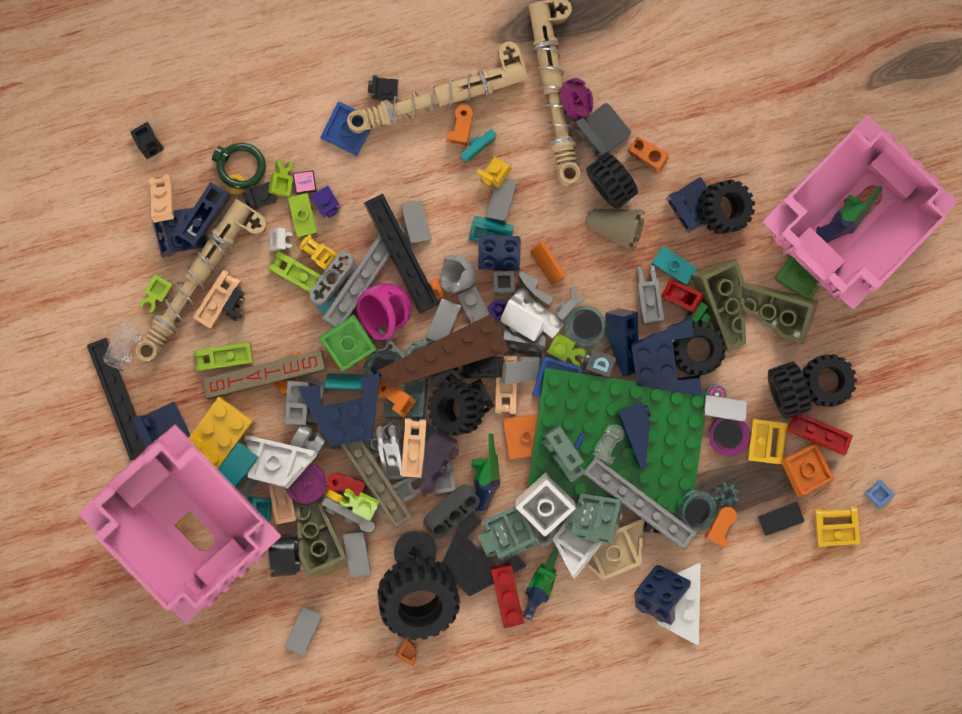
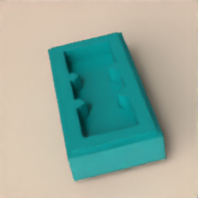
M491 128L481 138L475 137L469 143L470 147L460 154V159L464 163H468L496 139V133Z
M662 246L651 263L685 286L692 278L691 274L697 270V267Z

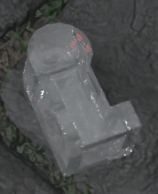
M617 424L607 426L591 455L612 465L615 457L611 456V453L617 442H620L624 437L623 428Z

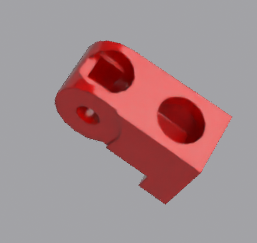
M341 473L331 474L326 481L327 487L330 490L345 492L346 489H350L356 496H359L360 492L364 493L367 486L364 481Z

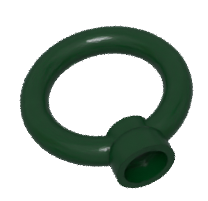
M235 143L226 148L218 146L212 156V161L216 162L218 176L229 187L235 189L251 188L259 183L265 174V158L261 151L251 144ZM237 151L251 153L258 163L255 175L245 181L234 180L225 171V164L230 155Z

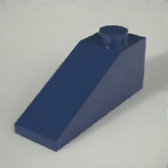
M210 182L177 235L195 246L219 216L231 195Z
M621 308L606 312V334L622 376L626 377L634 374L635 366L632 343L638 341V312Z
M639 402L618 410L616 413L638 470L646 469L650 427L648 417L651 414L648 406L643 405V402Z

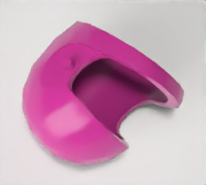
M392 283L374 285L367 288L358 297L357 314L360 323L365 331L375 339L384 340L390 338L394 329L402 328L411 317L412 302L409 295L401 287ZM385 326L388 328V332L383 335L378 333L377 329Z

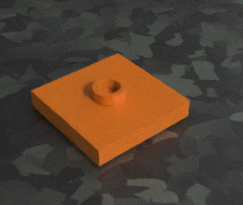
M538 414L503 419L509 460L532 457Z
M812 443L780 460L798 498L835 480L816 443Z

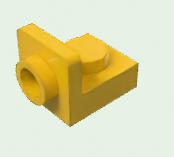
M494 156L485 171L478 169L477 173L481 177L480 181L486 186L490 187L493 185L499 189L511 172L512 167Z

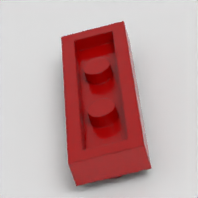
M803 413L791 418L787 430L843 456L847 454L853 437L849 433Z
M511 563L491 567L490 570L504 629L524 624Z

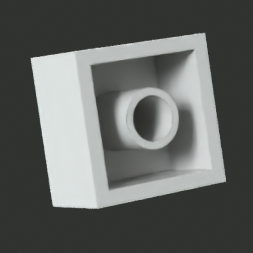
M546 472L516 499V508L544 536L548 535L576 509L575 501Z

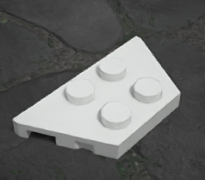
M249 435L244 437L245 442H247V448L259 457L249 470L248 478L286 489L290 487L318 454L313 450Z
M565 524L552 538L574 579L602 545L599 542L573 538L571 529H567Z
M700 563L693 564V566L676 572V574L689 579L691 586L675 606V621L672 625L657 620V624L698 645Z

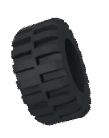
M415 557V560L405 559L403 563L393 565L392 570H387L384 578L379 582L377 596L382 621L392 633L395 634L397 632L398 636L402 638L409 637L410 640L421 638L425 640L432 635L435 637L439 635L440 631L444 632L448 629L449 623L452 624L459 613L460 598L455 577L452 576L449 568L444 567L443 563L439 561L434 563V559L426 558V560H422V557ZM424 590L436 594L432 601L422 606L412 607L401 603L405 596L415 591Z

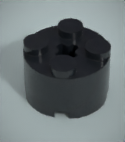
M408 531L399 538L395 545L394 556L399 564L408 558L409 560H415V554L410 553L413 550V546H416V549H421L418 557H422V560H426V558L435 560L436 543L424 531Z
M293 533L280 534L281 537L269 547L270 570H275L271 572V577L296 575V572H300L299 557H295L294 552L299 551L298 537L293 536Z

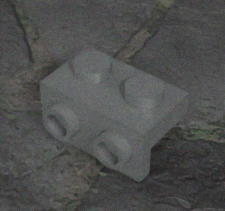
M505 326L504 340L509 348L508 353L525 354L531 357L543 356L546 339L544 331L535 341H532L511 327Z

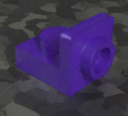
M329 186L311 195L323 218L326 216L330 218L339 212L338 209L341 206Z

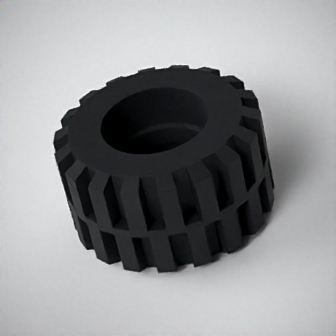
M606 152L586 168L590 181L611 206L619 209L638 194L637 185L630 173L610 153Z
M725 180L709 185L708 188L702 191L704 195L699 196L698 200L701 203L697 204V209H700L698 216L703 218L702 224L708 225L707 229L710 231L714 230V233L717 234L736 232L748 226L747 223L753 219L750 215L755 213V210L752 209V206L755 205V201L751 200V197H753L752 192L748 193L749 188L742 186V182H735V180ZM723 196L731 203L732 211L729 218L721 211L720 203Z
M694 323L692 324L694 337L674 340L675 363L680 367V370L687 372L689 375L700 376L711 373L717 367H720L722 360L726 356L724 355L726 351V346H724L725 339L720 336L721 332L719 330L716 331L712 325ZM695 337L705 339L710 347L708 358L701 362L691 359L687 352L688 342Z
M834 354L818 356L810 360L808 365L802 369L810 391L811 400L815 405L823 407L838 406L852 397L851 393L855 392L856 389L854 383H857V378H854L856 372L851 369L852 364L846 362L845 358ZM826 368L833 370L838 376V386L832 393L824 392L818 384V376Z
M794 361L768 370L770 391L779 412L784 418L787 419L811 410L812 400L806 379Z
M466 382L444 384L439 386L437 390H434L433 396L429 399L431 404L428 405V410H430L428 415L429 419L432 418L433 420L431 422L433 427L437 426L436 430L443 432V435L446 436L468 434L478 428L477 425L482 423L481 417L485 415L483 412L485 404H482V395H478L479 390L477 388L473 389V385L466 384ZM455 400L459 405L458 418L456 417L453 409Z

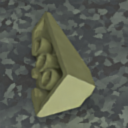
M731 260L710 265L691 274L696 291L704 294L701 301L708 306L706 311L712 317L711 321L716 331L719 330L721 332L720 336L725 339L724 346H726V351L730 352L745 344L746 332L745 319L743 318V305L745 304L744 298H742L744 279L738 261Z
M744 282V286H742V298H744L745 304L743 305V311L760 320L763 325L777 332L780 337L803 344L813 321L818 301L801 295Z
M320 499L307 504L295 501L299 558L307 576L326 575L348 566L346 556Z

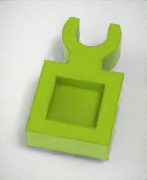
M279 159L275 162L277 172L271 173L268 193L288 198L291 195L293 177L288 176V172L292 169V162L286 163V168H283L282 159Z
M154 274L144 291L149 296L141 301L140 307L144 308L150 302L152 307L149 312L154 313L157 309V301L159 300L164 303L174 285Z
M559 333L556 334L547 351L564 362L568 357L577 366H580L582 361L577 359L576 355L585 357L587 353L584 349L573 348L576 342Z
M346 489L343 495L349 497V499L342 497L339 502L340 505L353 507L352 513L370 521L379 504V500L360 492L359 496H356L352 490Z

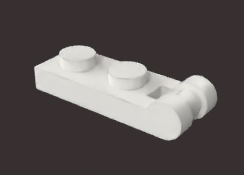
M520 288L510 298L545 320L543 331L551 338H554L563 327L564 323L557 316L546 310L541 303L536 302L530 297L527 289Z

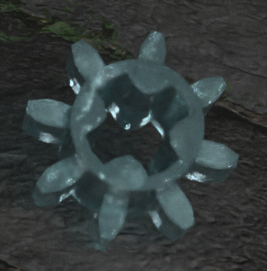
M723 481V487H715L718 495H715L714 498L721 500L719 505L723 506L727 502L728 506L732 507V501H739L736 498V493H739L740 490L733 488L735 483L732 482L727 486L726 482ZM730 489L729 493L731 494V497H726L724 499L725 495L723 494V491H728Z

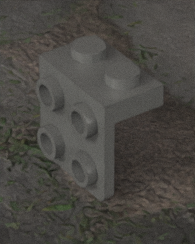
M604 103L587 118L580 119L575 125V132L581 140H585L589 145L588 149L599 158L606 152L609 153L631 134L630 129L608 103Z

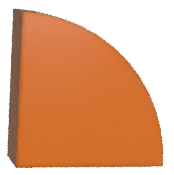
M438 279L430 280L436 299L438 301H441L442 298L445 299Z
M405 638L396 657L414 667L416 649L413 643L408 638Z

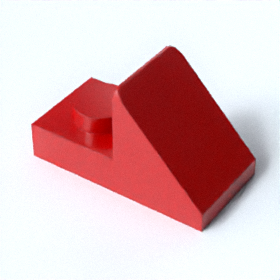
M670 279L661 294L662 299L679 306L686 313H694L704 296L703 293Z

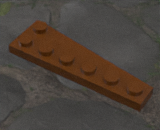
M489 314L379 369V372L387 388L390 389L479 360L507 353L509 348L492 315Z

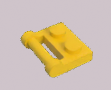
M752 419L747 460L782 465L780 460L784 456L786 430H788L789 424ZM773 428H777L775 457H770Z
M856 506L837 510L814 509L818 547L860 544L858 510ZM850 517V523L823 525V519Z

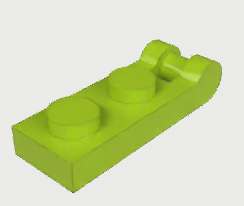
M277 251L276 259L268 267L269 270L308 292L311 291L322 276L280 251ZM283 261L288 263L285 270L280 269Z
M250 342L193 351L194 358L196 357L197 365H195L196 372L253 363ZM209 355L210 363L205 364L204 356Z

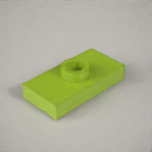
M309 194L289 197L288 201L297 238L306 237L309 234H318Z

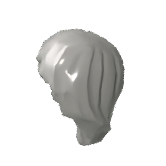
M461 255L445 257L442 267L443 272L441 273V288L446 292L449 291L451 294L469 289L474 284L476 269L473 263Z

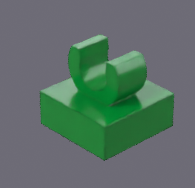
M700 302L695 312L687 313L684 318L692 317V323H697L698 321L708 323L712 317L705 313L708 306Z

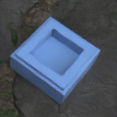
M878 480L864 493L878 509H881L895 496L882 480Z

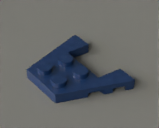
M687 317L683 321L672 324L658 333L655 332L632 343L637 385L702 395L699 375L677 377L672 342L675 339L694 337L692 317Z
M380 373L361 377L364 398L323 406L319 384L299 388L302 397L330 446L372 439Z

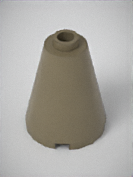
M593 209L592 212H588L585 223L588 224V229L628 250L634 251L637 247L633 246L634 241L639 242L644 224V219L641 218V215H644L645 212L643 210Z

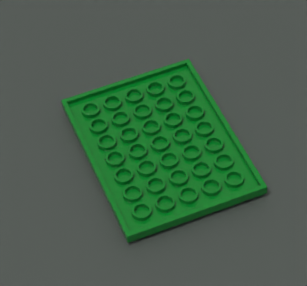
M545 368L527 489L546 472L572 499L579 500L580 493L615 499L584 474L573 482L568 481L551 456L554 452H548L542 443L545 440L542 436L555 426H560L573 446L579 434H584V438L577 450L584 461L580 464L584 471L594 457H596L669 513L685 515L688 503L694 498L705 420L703 408L705 395H708V393L702 392V395L699 396L640 386L634 381ZM639 402L647 405L651 414L648 417L650 427L646 469L638 470L625 433L623 439L619 440L623 436L624 431L616 413L618 410Z

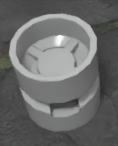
M301 425L293 436L290 445L313 450L318 453L317 458L327 440L322 433H314L313 428L310 426Z

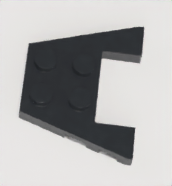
M473 512L461 521L442 561L444 567L449 568L452 572L456 584L469 597L494 584L490 568L496 566L467 538L482 522ZM517 555L505 560L501 564L511 563L513 573L527 566Z

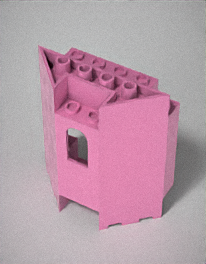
M866 115L770 213L763 223L772 231L771 235L776 243L784 248L782 250L783 254H790L817 280L815 285L819 288L823 286L830 295L838 300L842 299L854 310L870 292L877 290L947 218L946 214L958 201L941 186L940 180L936 176L930 175L925 170V166L919 160H914L910 156V152L906 147L900 146L895 142V137L890 132L884 131L874 120ZM868 186H882V200L862 220L854 233L843 235L829 243H826L816 233L818 226L821 228L829 224L835 213L844 207V198H847L850 194L857 197Z
M176 425L146 447L144 452L115 478L113 477L78 512L96 532L94 537L167 611L171 608L185 624L205 606L210 607L218 599L216 596L222 591L224 593L233 586L232 581L237 577L242 578L249 571L248 567L253 562L258 563L265 556L264 552L281 537L270 523ZM189 511L213 535L214 544L210 549H197L175 526Z

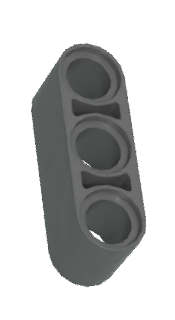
M468 484L460 485L425 516L424 525L433 538H443L478 507L480 499Z

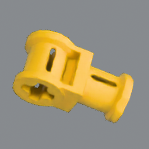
M310 234L305 237L298 248L311 255V259L324 271H326L338 255L324 244L320 245Z

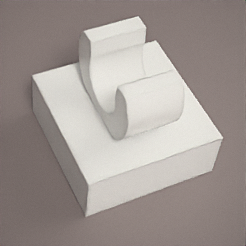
M285 228L270 230L269 250L279 251L292 247V244L285 242V237L292 236V233L285 232Z

